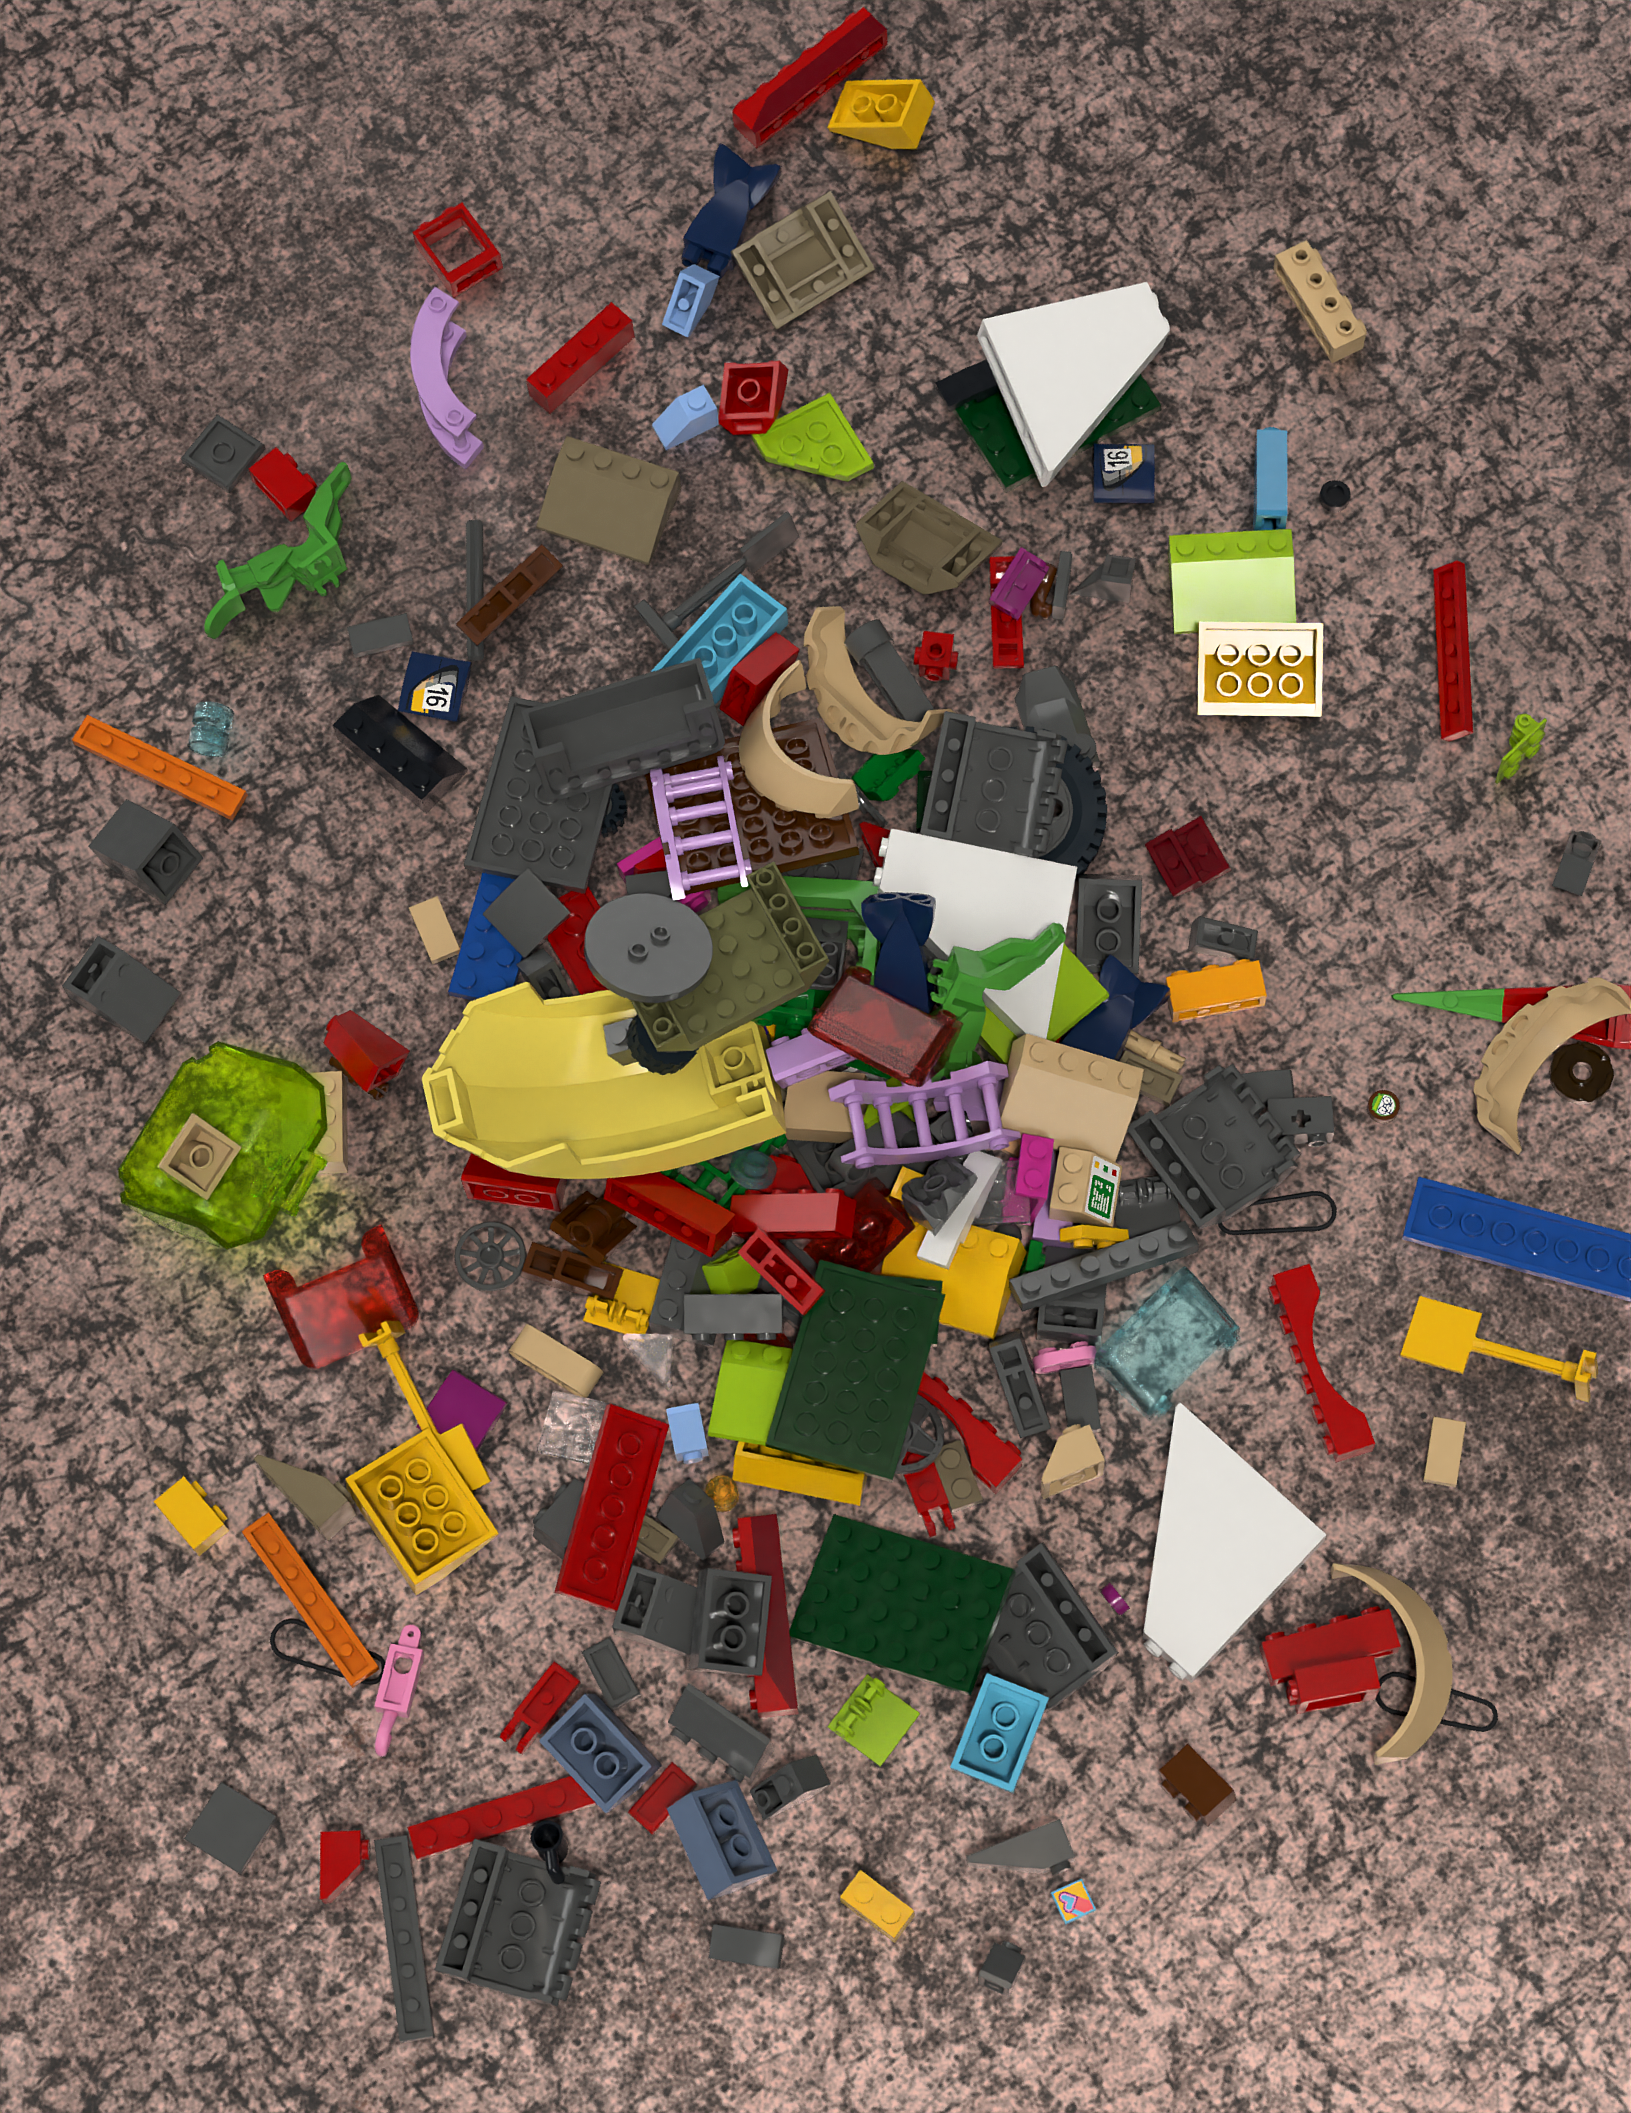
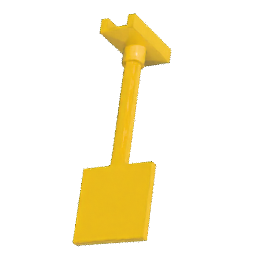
M1419 1296L1400 1354L1401 1357L1464 1374L1470 1353L1477 1352L1561 1376L1562 1380L1575 1383L1576 1399L1589 1403L1591 1397L1589 1381L1592 1378L1596 1379L1598 1375L1597 1353L1583 1350L1579 1363L1567 1360L1564 1363L1476 1337L1482 1313Z
M385 1321L381 1323L382 1328L377 1330V1333H362L358 1335L363 1347H377L383 1359H387L421 1430L430 1429L470 1491L472 1492L492 1482L463 1423L439 1434L399 1354L400 1348L395 1339L406 1333L401 1322Z

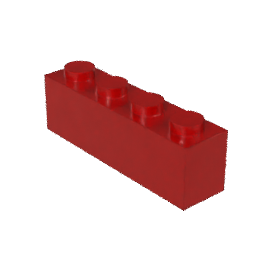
M609 303L526 379L529 396L551 414L635 338L632 319L615 304Z
M660 1172L607 1178L603 1199L710 1258L732 1236L736 1218L735 1213Z
M834 1188L826 1189L825 1193H818L810 1189H799L798 1194H791V1192L785 1190H772V1194L747 1190L745 1195H732L730 1211L736 1214L732 1235L743 1240H749L759 1228L773 1235L777 1240L852 1239L857 1201L845 1196V1191Z
M1376 1606L1361 1611V1616L1349 1619L1348 1615H1341L1330 1619L1328 1625L1317 1627L1316 1623H1311L1297 1628L1298 1633L1285 1636L1284 1632H1276L1265 1637L1266 1641L1261 1642L1259 1649L1270 1686H1275L1291 1680L1295 1669L1374 1655V1659L1398 1653L1401 1645L1390 1609L1380 1610V1607Z

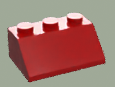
M472 1153L461 1176V1182L468 1199L555 1212L562 1211L567 1179L531 1176L507 1171Z

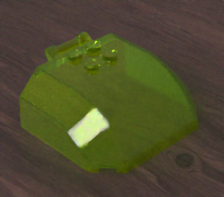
M217 1041L209 1046L210 1053L198 1060L191 1057L182 1063L120 1165L118 1172L119 1178L124 1181V1191L120 1193L122 1204L169 1230L228 1250L262 1239L279 1211L292 1217L297 1216L301 1209L299 1204L319 1170L323 1171L328 1163L326 1159L314 1153L327 1131L324 1086L297 1063ZM192 1113L242 1147L208 1200L171 1180L157 1167Z

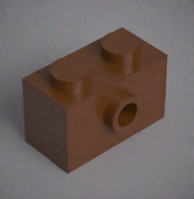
M1186 1744L1158 1770L1162 1783H1160L1161 1788L1172 1799L1177 1796L1185 1804L1183 1809L1186 1814L1196 1823L1201 1820L1208 1827L1237 1800L1234 1789L1189 1744Z

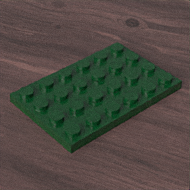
M1141 374L1072 457L1161 411V403ZM1001 391L979 403L974 399L953 410L954 415L1005 493L1037 477Z
M820 1260L815 1279L825 1289V1293L807 1314L803 1315L766 1441V1447L893 1482L945 1294Z
M834 1514L790 1627V1639L971 1696L1016 1572L1014 1569Z

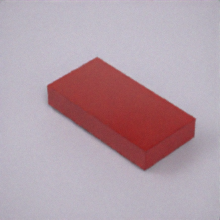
M672 1762L631 1807L628 1814L650 1834L654 1835L670 1817L667 1808L692 1792L697 1787V1783Z

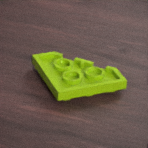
M831 393L775 420L766 434H751V438L764 460L769 463L846 482L874 469L872 459Z

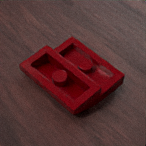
M1202 816L1175 831L1169 829L1145 844L1174 898L1193 891L1232 871Z

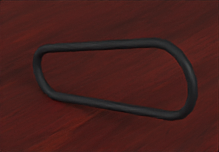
M1310 1191L1261 1199L1250 1206L1309 1196H1321L1330 1203L1332 1208V1216L1324 1225L1251 1230H1229L1222 1223H1219L1218 1226L1228 1235L1320 1231L1333 1224L1337 1215V1208L1334 1200L1329 1195L1320 1191Z
M287 1619L274 1627L271 1632L270 1644L275 1655L283 1660L344 1678L340 1671L290 1657L279 1652L275 1645V1636L278 1630L290 1623L298 1624L310 1630L305 1622L298 1619ZM367 1650L371 1657L381 1663L382 1667L381 1673L376 1679H365L361 1682L362 1684L373 1685L381 1681L386 1662L377 1653Z
M1391 1672L1379 1679L1380 1687L1386 1679L1391 1677H1401L1416 1682V1677L1401 1672ZM1451 1689L1450 1694L1488 1706L1493 1713L1492 1722L1488 1726L1478 1727L1442 1719L1439 1724L1477 1732L1489 1731L1496 1725L1498 1712L1491 1702ZM1379 1690L1376 1697L1378 1705L1390 1714L1406 1717L1408 1712L1387 1707L1380 1698Z

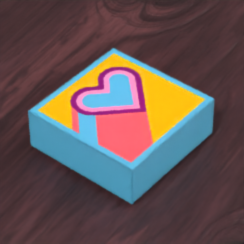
M1082 1879L1051 1892V1896L1065 1925L1096 1911Z

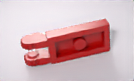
M907 1451L901 1465L918 1463L926 1458V1456ZM934 1462L921 1471L903 1474L917 1514L922 1517L929 1538L936 1536V1526L929 1512L940 1509L945 1527L948 1530L955 1529L956 1526L948 1507L949 1501Z
M554 1661L514 1711V1717L504 1728L499 1738L507 1742L514 1736L523 1722L530 1729L518 1742L516 1751L520 1754L525 1753L535 1741L537 1735L542 1734L581 1684L580 1680Z

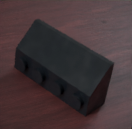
M380 695L354 703L333 724L336 737L342 744L425 814L468 772L464 765Z

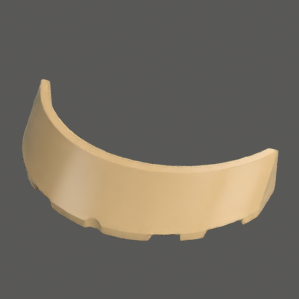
M841 606L816 608L804 633V647L808 646L809 664L806 679L809 690H814L819 703L817 710L829 729L839 735L840 740L861 752H870L877 755L894 754L911 748L938 728L943 722L945 711L955 713L951 709L928 710L921 722H912L894 717L881 709L865 692L853 670L847 647L844 644L846 640L845 610Z
M798 660L783 672L748 717L739 741L740 763L750 786L761 797L765 796L775 802L776 807L787 812L797 810L815 813L816 818H832L859 809L854 781L820 775L798 765L781 750L771 730L770 719L780 712L781 700L787 695L806 689L803 666L801 661Z
M1600 977L1587 978V983L1568 988L1558 986L1548 991V997L1534 1006L1527 1004L1504 1025L1503 1030L1494 1037L1481 1060L1484 1066L1480 1078L1475 1079L1474 1094L1477 1096V1118L1483 1128L1517 1155L1522 1151L1517 1132L1518 1113L1522 1098L1531 1079L1544 1061L1561 1044L1576 1033L1602 1020L1631 1014V999L1621 987Z
M1334 1563L1330 1570L1331 1579L1355 1576L1364 1581L1372 1593L1384 1596L1403 1620L1410 1635L1416 1659V1685L1412 1703L1399 1729L1384 1746L1375 1752L1373 1757L1374 1765L1408 1759L1431 1737L1441 1722L1449 1702L1453 1668L1451 1654L1447 1649L1448 1641L1438 1618L1428 1604L1412 1588L1399 1579L1383 1571L1363 1565Z

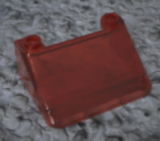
M861 966L848 967L807 1027L808 1032L816 1038L905 1084L922 1087L944 1068L964 1023L956 1020L957 1016L943 1009H940L935 1016H931L870 985L872 973L868 969Z
M382 1224L368 1230L362 1237L361 1247L366 1258L297 1287L292 1275L285 1270H274L262 1275L297 1356L305 1367L318 1369L367 1348L362 1346L358 1335L362 1333H377L376 1331L382 1328L381 1323L385 1321H400L405 1331L416 1325L419 1319V1310Z

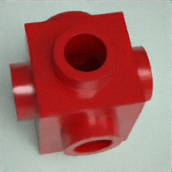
M931 631L923 632L922 645L915 648L914 665H919V677H924L926 680L933 682L950 679L951 669L957 670L959 652L954 651V634Z

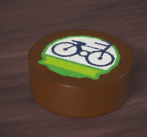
M1379 1090L1373 1093L1367 1104V1112L1370 1118L1381 1124L1392 1122L1397 1117L1400 1109L1399 1099L1388 1090Z

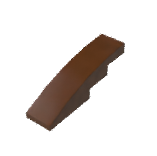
M541 544L522 564L520 563L456 623V626L478 646L559 572L563 565Z

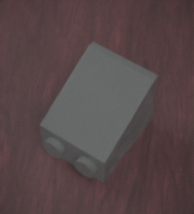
M127 799L88 846L105 865L164 905L168 903L203 859L202 855L174 823Z

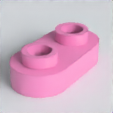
M1083 1341L1073 1343L1069 1346V1349L1059 1351L1055 1347L1041 1349L1038 1351V1355L1032 1359L1035 1373L1047 1374L1092 1365L1098 1362L1096 1347L1089 1346L1088 1342Z

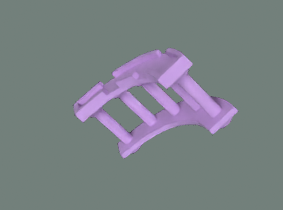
M434 287L423 303L414 324L410 348L411 368L423 416L429 430L443 451L466 470L484 448L483 442L467 430L477 418L476 414L459 401L448 384L449 368H451L459 346L466 338V331L450 321L452 314L459 306V302Z
M723 755L717 756L718 767L672 776L669 773L663 774L662 767L650 769L662 843H669L670 854L665 855V862L673 901L686 898L685 891L691 890L690 886L740 877L742 887L748 886L746 876L752 873L750 859L743 860L728 780L734 779L731 761L724 762ZM718 790H723L724 801L677 810L675 807L669 808V803H673L674 799ZM728 813L730 830L681 839L680 836L674 837L673 826H678V822ZM733 842L737 865L690 874L687 871L681 872L678 856L684 855V851Z
M985 1061L965 1069L950 1072L951 1079L932 1082L931 1077L903 1080L900 1087H886L885 1081L852 1079L829 1088L830 1101L844 1103V1106L848 1107L856 1151L841 1156V1162L855 1164L857 1169H864L874 1165L926 1162L944 1159L947 1155L955 1157L988 1148L991 1150H1001L1009 1147V1142L1019 1139L1021 1136L1018 1131L1003 1129L995 1091L997 1081L1009 1077L1007 1065ZM979 1088L983 1092L990 1132L969 1138L961 1096L964 1095L963 1091ZM945 1096L949 1100L956 1141L933 1145L925 1103L929 1098ZM908 1102L909 1105L913 1106L920 1147H897L890 1106L893 1103ZM862 1104H873L874 1108L878 1110L884 1148L868 1147L861 1109Z

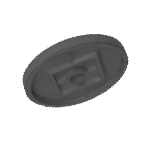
M639 893L616 898L602 906L593 915L586 929L584 955L592 974L610 991L633 1001L661 1003L681 998L695 990L702 983L710 968L713 945L711 935L705 923L689 907L666 896Z

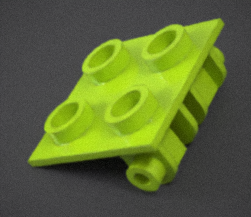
M1520 714L1515 718L1509 738V744L1513 749L1501 760L1495 780L1496 784L1504 777L1508 780L1513 777L1520 768L1519 763L1525 757L1531 759L1542 747L1540 741L1546 734L1544 732L1547 722L1546 718L1540 723L1528 714Z
M867 1674L828 1725V1728L881 1767L920 1713L885 1688V1684L875 1677L873 1679Z

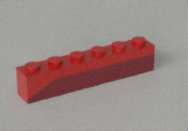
M864 7L856 13H851L846 17L843 24L835 30L828 31L814 47L805 49L791 65H785L771 81L762 83L747 100L743 99L738 102L732 111L734 127L756 149L759 148L888 45L887 29Z
M777 1514L737 1518L738 1528L732 1529L734 1548H741L742 1560L736 1561V1571L772 1576L762 1676L747 1675L748 1677H754L755 1690H749L751 1710L758 1711L759 1719L797 1715L799 1713Z

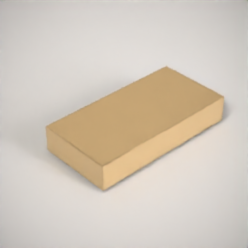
M438 896L409 907L432 965L459 954V945Z
M1433 1417L1423 1482L1456 1488L1466 1422Z

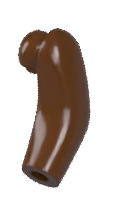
M1046 562V566L1050 568L1030 600V611L1035 618L1039 615L1043 619H1048L1052 613V605L1045 601L1051 590L1058 568Z

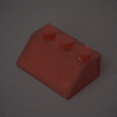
M875 1177L853 1198L857 1202L852 1239H812L803 1250L818 1265L820 1260L871 1273L916 1226L900 1200L890 1196L891 1191Z

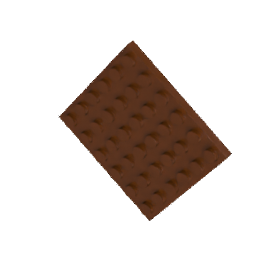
M821 717L771 729L781 750L795 763L817 774L838 778ZM740 736L725 739L723 748L715 754L662 769L663 774L669 773L672 776L718 767L717 756L723 755L724 762L731 761L734 779L728 780L743 860L750 859L752 872L773 861L780 873L860 855L849 813L832 818H816L815 813L797 810L784 811L776 807L775 802L757 794L748 783L745 771L741 767L739 757ZM650 773L644 775L660 835L652 790L653 784L651 782ZM723 790L677 798L674 799L673 803H669V808L675 807L677 810L724 801ZM728 813L678 822V826H673L674 837L680 836L681 839L731 829ZM733 842L684 851V855L678 856L681 872L687 871L688 874L737 865ZM662 843L664 855H669V843ZM740 877L690 886L691 890H686L685 895L740 883L741 880Z

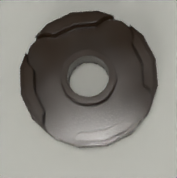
M1577 1042V1044H1568L1562 1047L1554 1055L1549 1069L1550 1083L1555 1092L1565 1101L1577 1105L1591 1104L1600 1100L1609 1091L1614 1078V1070L1608 1054L1599 1046L1588 1042ZM1577 1066L1586 1067L1590 1072V1077L1586 1080H1580L1574 1076L1573 1069Z

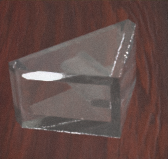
M627 1333L623 1336L624 1346L669 1391L673 1387L675 1345L673 1335Z

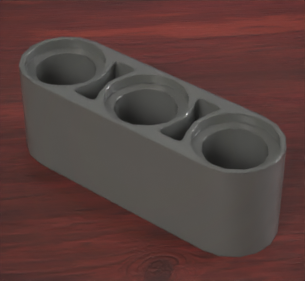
M901 1111L892 1113L897 1147H919L916 1124ZM879 1121L865 1130L868 1147L884 1148ZM854 1138L835 1149L829 1159L831 1167L851 1186L862 1184L890 1166L874 1165L869 1168L857 1169L855 1164L842 1163L841 1156L856 1151Z

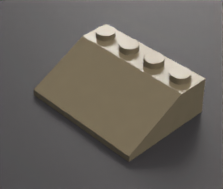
M566 436L553 468L536 528L649 565L681 490L679 472Z

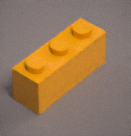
M1241 959L1233 962L1230 966L1224 967L1216 964L1203 967L1201 971L1191 973L1187 970L1173 972L1165 980V985L1170 988L1171 993L1168 999V1006L1172 1022L1265 1006L1267 994L1259 960L1251 962L1250 959Z

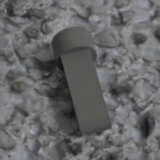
M879 619L865 623L844 641L845 646L857 664L864 666L897 718L921 722L928 710H935L893 647L894 640Z

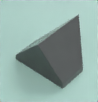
M1106 554L1105 561L1069 595L1130 603L1136 558Z

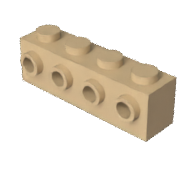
M1306 240L1275 255L1273 270L1331 363H1334L1363 349L1367 330L1362 320L1356 319L1353 315L1349 299L1345 295L1342 296L1338 291L1337 282L1333 274L1326 272L1318 250L1312 249Z

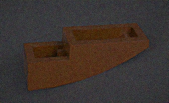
M532 1242L521 1271V1277L561 1290L590 1297L598 1295L600 1299L613 1301L624 1270L605 1263L600 1265L593 1259L564 1249L561 1252Z

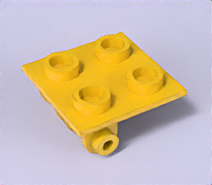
M604 1262L624 1270L613 1301L600 1299L598 1295H595V1297L588 1296L585 1304V1309L587 1310L583 1321L644 1340L649 1327V1319L660 1279Z

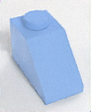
M695 264L680 271L662 325L683 336L689 337L709 307L720 276Z
M702 385L677 397L653 422L652 427L665 450H668L718 426L717 407L705 386Z
M699 1403L667 1408L666 1411L677 1462L683 1461L684 1464H693L702 1461V1457L709 1456Z

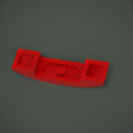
M1015 556L990 557V597ZM991 605L993 669L1024 668L1022 615L1017 621Z

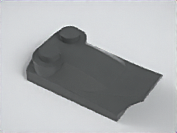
M1055 665L1025 673L1022 676L1020 688L1015 696V704L1024 731L1025 726L1034 727V732H1038V729L1056 732L1057 735L1067 738L1070 746L1073 747L1076 744L1081 749V755L1084 758L1088 756L1093 762L1092 768L1100 767L1096 743L1091 736L1074 682Z

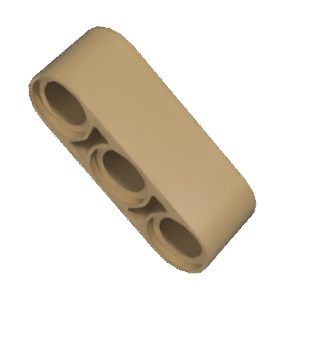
M528 1324L525 1325L508 1350L518 1361L583 1400L587 1399L604 1373L598 1366Z

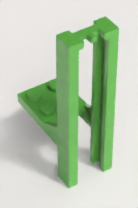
M783 876L799 906L851 909L855 911L801 909L807 918L849 921L848 939L851 940L858 951V956H860L859 961L856 962L855 981L861 982H856L855 1001H861V1007L873 1002L875 972L880 956L881 942L873 936L862 917L861 903L870 895L877 894L878 887L873 886V881ZM741 882L718 887L719 905L750 889L749 882L746 887H742Z

